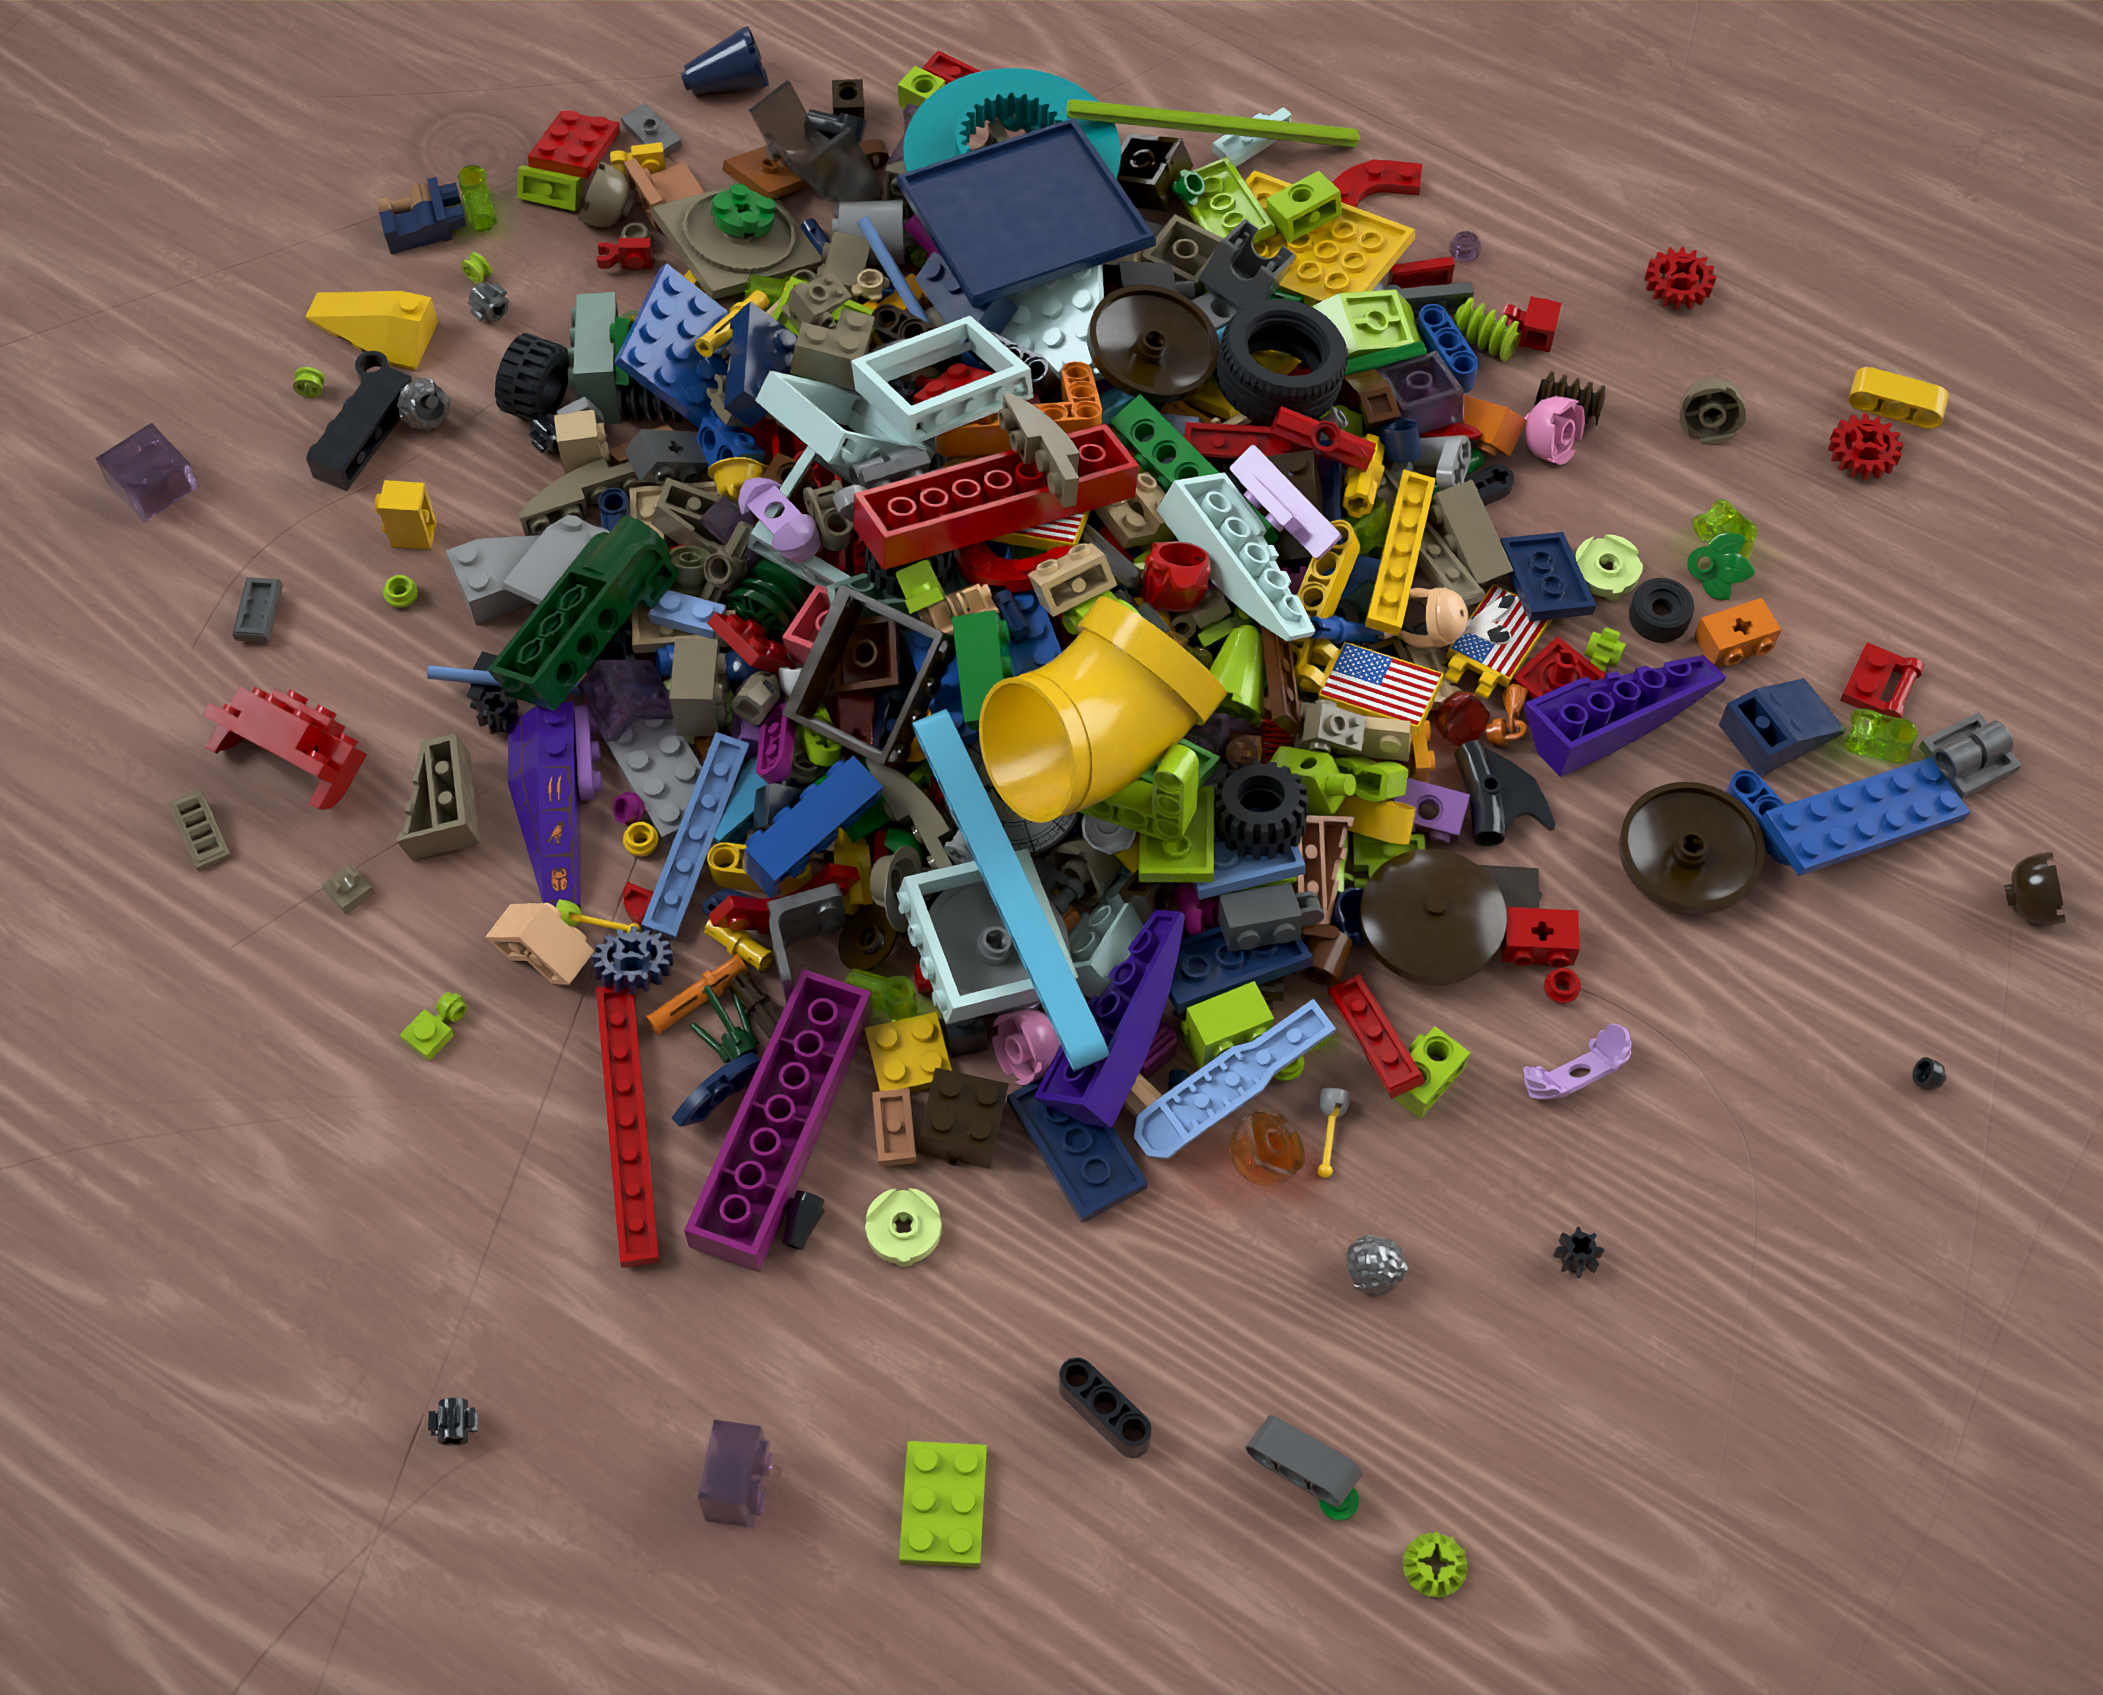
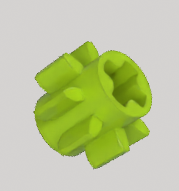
M1605 627L1602 634L1593 631L1584 656L1592 658L1591 663L1605 672L1608 665L1617 668L1626 643L1618 641L1620 632Z

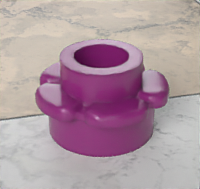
M631 791L624 792L623 795H618L614 799L613 815L619 823H625L627 826H630L635 822H639L645 812L644 802L637 793H632Z

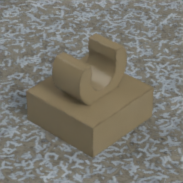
M349 864L322 884L324 891L345 915L375 894L373 887L352 864Z

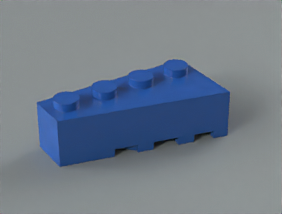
M854 755L845 763L843 760L835 763L826 773L828 776L826 780L819 786L813 783L807 787L800 795L801 801L792 809L789 806L783 808L773 818L772 822L774 824L765 832L761 829L756 831L746 841L745 845L747 847L744 852L743 870L769 898H775L782 892L779 889V884L787 876L796 879L805 870L804 867L811 860L810 855L814 851L817 854L823 853L838 836L836 830L839 827L844 831L847 830L881 798L883 786Z

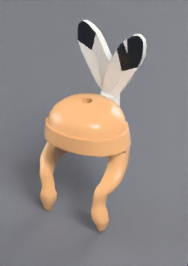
M1413 588L1410 589L1408 599L1418 600L1426 606L1428 635H1417L1401 630L1398 636L1399 640H1403L1408 645L1422 649L1441 648L1453 643L1462 635L1470 633L1493 644H1507L1511 641L1512 636L1506 628L1496 624V622L1512 611L1516 605L1517 598L1513 595L1503 596L1486 607L1473 620H1468L1467 606L1463 598L1455 591L1446 588H1434L1432 590ZM1384 632V635L1378 638L1385 640L1395 635Z

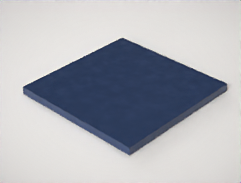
M1075 118L896 176L898 187L973 308L1156 246V236Z

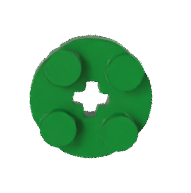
M733 184L730 186V190L722 191L713 198L711 215L714 216L713 222L716 227L729 235L744 238L745 233H755L754 238L761 237L769 233L773 227L775 202L771 198L750 191L743 184Z

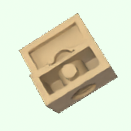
M1149 472L1138 473L1134 498L1093 509L1123 548L1139 546L1143 552H1146L1151 548L1153 542L1174 541L1176 538L1156 510L1166 493Z

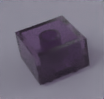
M1437 351L1376 369L1390 384L1401 417L1418 422L1419 434L1463 421L1464 390Z
M153 423L145 426L95 458L106 482L143 523L199 487L189 462Z
M713 1420L698 1494V1501L706 1521L753 1528L755 1516H762L766 1492L762 1491L763 1476H770L773 1462V1453L769 1452L770 1441L765 1440L762 1426Z

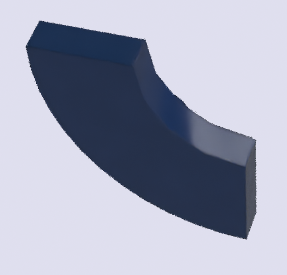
M751 1052L727 1063L703 1081L686 1098L672 1116V1119L679 1127L705 1121L709 1114L728 1096L746 1087L761 1060Z

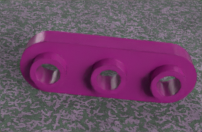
M785 703L772 708L761 723L756 773L767 784L784 781L792 771L791 766L793 763L797 722L782 715L786 706Z

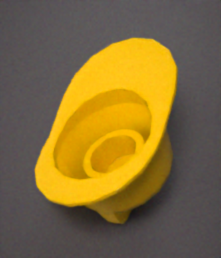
M727 458L713 463L708 468V475L714 480L718 494L722 498L738 502L740 489L745 480L761 478L768 466L751 458Z

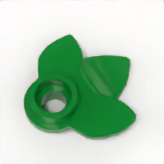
M1738 533L1717 535L1708 547H1699L1689 555L1687 561L1688 570L1693 577L1702 581L1703 588L1709 596L1719 600H1729L1731 584L1744 582L1755 575L1756 571L1752 564L1745 557L1738 554L1744 545L1745 536ZM1702 557L1710 559L1711 564L1708 569L1702 570L1699 568L1698 562Z

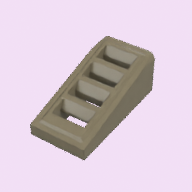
M196 790L168 803L197 871L232 857L202 790ZM205 818L207 819V820L204 821V822H201V823H199V824H196V825H194V826H192V827L187 828V826L190 825V824H193V823H195V822H197V821H200V820H202V819H205ZM210 831L213 832L212 834H209V835H207V836H205V837H202V838H200V839H197V840H195V841L192 840V839H194V838H196V837H198V836H201V835H203V834H206V833H208V832H210ZM218 843V847L198 854V850Z

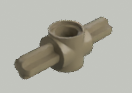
M740 521L727 545H720L717 553L708 556L704 563L707 583L699 598L719 603L725 591H732L734 585L746 577L748 573V559L745 553L748 550L750 533L754 529L753 525ZM725 562L727 563V566H728V572H727V574H726V572H725V570H724V564H725Z

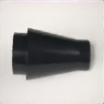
M796 1190L794 1198H789L782 1244L797 1250H804L807 1240L825 1212L822 1208L825 1202L823 1198L809 1192Z

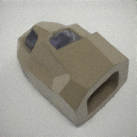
M758 671L752 674L730 703L734 712L748 723L758 726L780 697L778 679L774 674H770L767 671Z

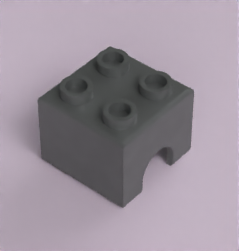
M1246 219L1220 241L1198 278L1205 284V288L1210 293L1221 295L1231 302L1233 309L1237 312L1255 302L1268 300L1275 293L1297 257L1284 246L1272 258L1260 256L1253 246V238L1258 228Z

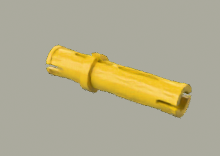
M756 290L742 303L734 304L730 308L728 315L696 340L695 347L697 351L704 357H711L716 350L732 338L733 330L730 329V320L751 301L762 310L768 308L769 299L766 294Z

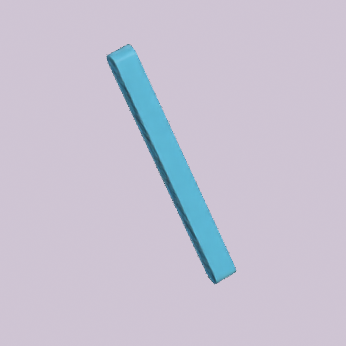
M944 709L913 722L912 726L918 742L1073 1071L1108 1057L1109 1051L948 711Z

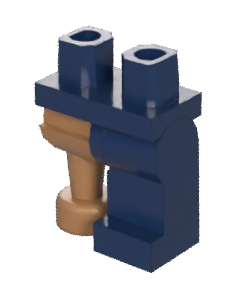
M433 177L427 179L428 184L416 183L413 185L407 197L392 202L387 196L376 199L383 233L391 254L433 244L442 238L444 242L453 240L451 230L467 226L462 205L445 209V207L461 203L456 182L439 186L437 178Z

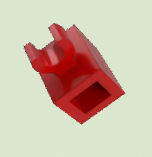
M1530 296L1527 312L1522 311L1515 305L1505 304L1502 316H1508L1506 326L1509 327L1514 321H1518V329L1522 330L1518 346L1550 352L1562 303Z

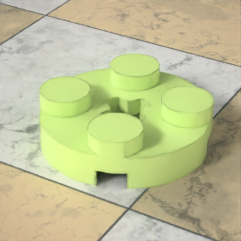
M1605 535L1604 539L1593 540L1594 537L1585 540L1579 546L1575 559L1590 592L1594 595L1605 597L1607 600L1616 601L1622 595L1632 591L1638 584L1643 569V564L1638 557L1639 552L1630 541L1616 535ZM1611 562L1614 564L1613 570H1606L1599 563L1605 565Z
M909 1188V1191H896V1189H892L879 1195L869 1206L865 1230L871 1249L880 1258L890 1263H895L900 1267H908L914 1262L923 1260L933 1252L940 1240L942 1223L936 1203L926 1193ZM898 1219L902 1222L908 1219L912 1220L910 1225L911 1231L908 1233L896 1232L897 1226L895 1221Z

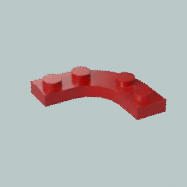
M1372 159L1345 170L1332 183L1340 190L1341 202L1356 208L1365 197L1375 193L1389 192L1419 196L1422 163Z
M985 541L955 549L953 563L962 576L973 585L979 583L980 586L987 584L988 587L991 585L1006 586V589L1011 592L1027 591L1034 589L1028 574L1037 570L1036 567L1044 561L1050 559L1057 560L1067 555L1071 547L1068 544L1062 547L1051 548L1048 552L1034 557L1009 560L995 555Z
M829 863L807 884L784 896L758 899L729 895L709 914L713 927L728 928L732 931L742 929L748 931L757 930L760 934H768L771 932L767 902L832 883L839 885L843 897L861 878L857 867Z

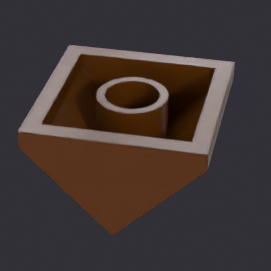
M884 615L858 619L834 671L835 693H888L901 685L898 622Z

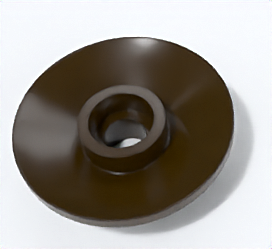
M876 903L866 905L856 911L845 924L839 939V956L842 963L852 971H870L882 964L892 952L897 941L898 932L890 925L884 907Z

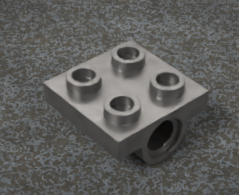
M912 446L886 454L884 460L879 456L850 465L849 478L851 485H860L866 489H871L928 473L931 462L926 450L920 452L917 446Z
M1980 712L1923 739L1919 745L1925 756L1933 759L1961 800L2018 772L2021 767V763L2011 752L2013 749V739L2007 727L1997 720L1988 723Z

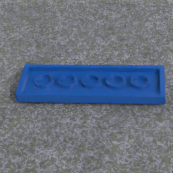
M1930 757L1768 810L1760 820L1797 875L1802 876L1963 821L1970 814V811Z

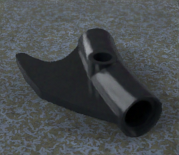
M1480 740L1469 741L1455 750L1454 757L1462 774L1467 794H1470L1469 804L1472 816L1473 841L1476 844L1496 846L1503 843L1510 825L1516 818L1522 815L1533 817L1549 831L1554 830L1556 824L1550 807L1534 777L1510 760L1486 748Z

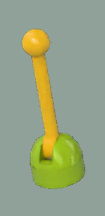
M561 899L557 902L556 908L562 914L561 919L568 926L576 927L582 922L614 930L621 929L627 933H630L632 926H636L637 932H642L641 926L637 923L626 925L581 915V910L575 903Z

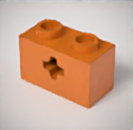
M1759 598L1701 617L1694 637L1706 658L1716 667L1722 665L1732 666L1743 658L1755 654L1762 656L1769 653L1775 647L1781 628L1763 598Z

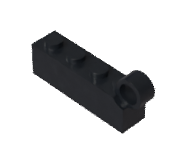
M379 351L364 352L356 359L355 368L361 382L360 386L352 396L346 399L342 410L334 420L328 423L325 433L316 444L310 447L306 457L313 478L344 491H348L400 420L399 408L397 407L400 391L406 384L412 382L410 375L390 368L387 357ZM372 367H381L377 371L369 373L366 372L368 369Z

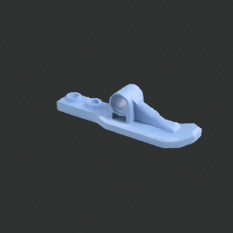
M1312 999L1254 1041L1231 1047L1154 1101L1137 1115L1134 1139L1147 1157L1170 1159L1187 1144L1263 1092L1275 1074L1335 1033L1336 1028L1316 1001Z

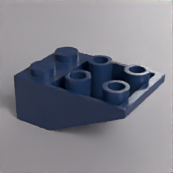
M1804 678L1756 688L1727 703L1719 723L1720 728L1760 777L1833 740L1846 731L1844 726Z

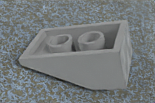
M567 515L544 530L503 581V589L539 605L589 540L598 533H609V531L584 522L577 516Z
M540 535L476 539L446 550L452 573L475 625L534 603L503 589V581Z

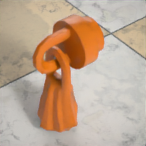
M1512 684L1503 691L1502 698L1508 713V721L1506 722L1504 718L1494 719L1492 723L1487 724V738L1490 744H1496L1497 747L1506 746L1509 741L1517 740L1526 734L1527 725L1524 721L1518 720L1528 693L1526 688ZM1517 727H1520V732L1516 733Z

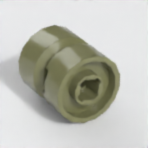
M676 547L670 551L672 556L670 561L679 572V576L668 590L699 598L707 583L704 563L711 554L702 547Z

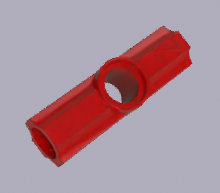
M1282 406L1279 408L1273 421L1269 435L1305 450L1314 449L1317 458L1325 457L1364 473L1372 461L1376 443L1340 430L1333 422H1320ZM1316 433L1326 434L1329 437L1330 446L1324 447L1319 445L1316 441Z

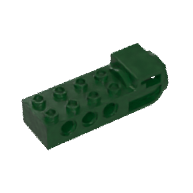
M631 516L620 518L609 533L601 532L591 538L487 669L508 696L555 711L578 680L586 673L599 653L606 647L620 626L625 623L634 608L640 605L653 609L679 576V572L670 561L672 556L666 542L650 526Z

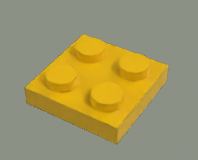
M937 1012L865 1028V1035L879 1091L909 1088L910 1093L930 1089L935 1067L952 1071Z

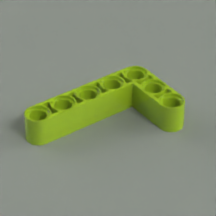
M1171 745L1168 747L1154 773L1153 784L1137 779L1113 796L1078 812L1167 842H1178L1182 839L1197 809L1198 757L1194 751L1184 745Z

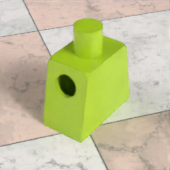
M1280 746L1270 760L1276 762L1277 767L1281 768L1285 765L1291 769V774L1297 773L1301 778V784H1305L1307 790V815L1331 816L1337 811L1345 797L1351 796L1355 792V777L1352 774H1340L1333 757L1328 753Z

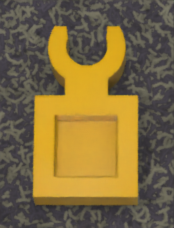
M662 142L631 146V153L619 150L610 152L612 166L624 175H626L624 162L636 158L641 168H647L650 174L666 169Z

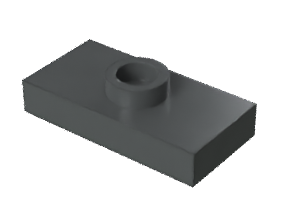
M246 578L232 633L235 641L269 643L283 588L280 579Z

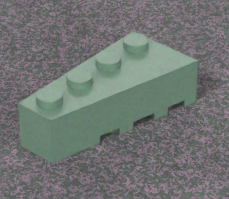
M616 293L577 294L576 308H571L572 327H570V341L572 347H569L571 366L568 367L569 386L576 387L578 400L586 397L602 411L605 425L622 424L617 403L618 385H616L614 364L615 343H610L609 337L610 324L615 323V317L619 316Z

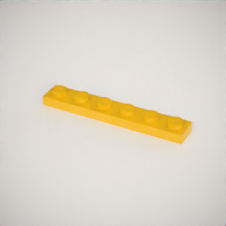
M1403 469L1365 627L1399 636L1436 478Z

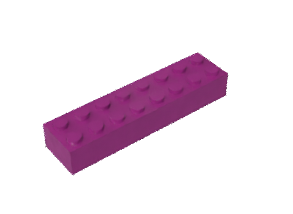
M805 969L801 970L684 1229L690 1248L760 1272L788 1208L789 1198L793 1197L873 1013L871 991Z

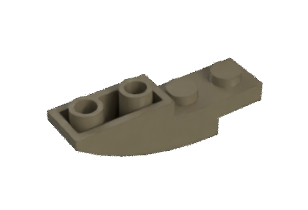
M1012 393L1004 394L1003 407L998 411V420L1001 429L1006 430L1010 437L1013 451L1019 452L1025 465L1036 463L1039 472H1044L1049 490L1052 495H1056L1062 508L1075 506L1079 483L1077 474L1080 452L1063 429L1040 409Z
M603 458L584 465L544 488L518 513L524 536L541 535L548 526L567 515L577 516L581 520L589 518L587 507L599 505L598 498L606 489L619 488L630 495V487L648 486V482L639 481L630 461L609 468L606 459Z
M867 758L865 762L870 770L869 772L883 786L882 794L886 801L882 805L885 812L893 822L897 821L906 826L914 823L911 826V830L917 841L921 845L925 844L931 855L927 857V860L932 870L956 865L952 858L946 854L944 847L947 842L953 840L957 829L942 807L913 779L896 769L883 766Z

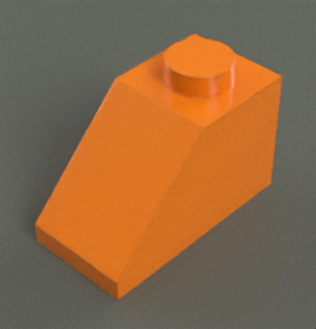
M1461 394L1459 404L1464 423L1476 427L1482 433L1481 438L1473 440L1479 444L1477 449L1492 457H1495L1496 453L1510 456L1527 420L1508 407Z

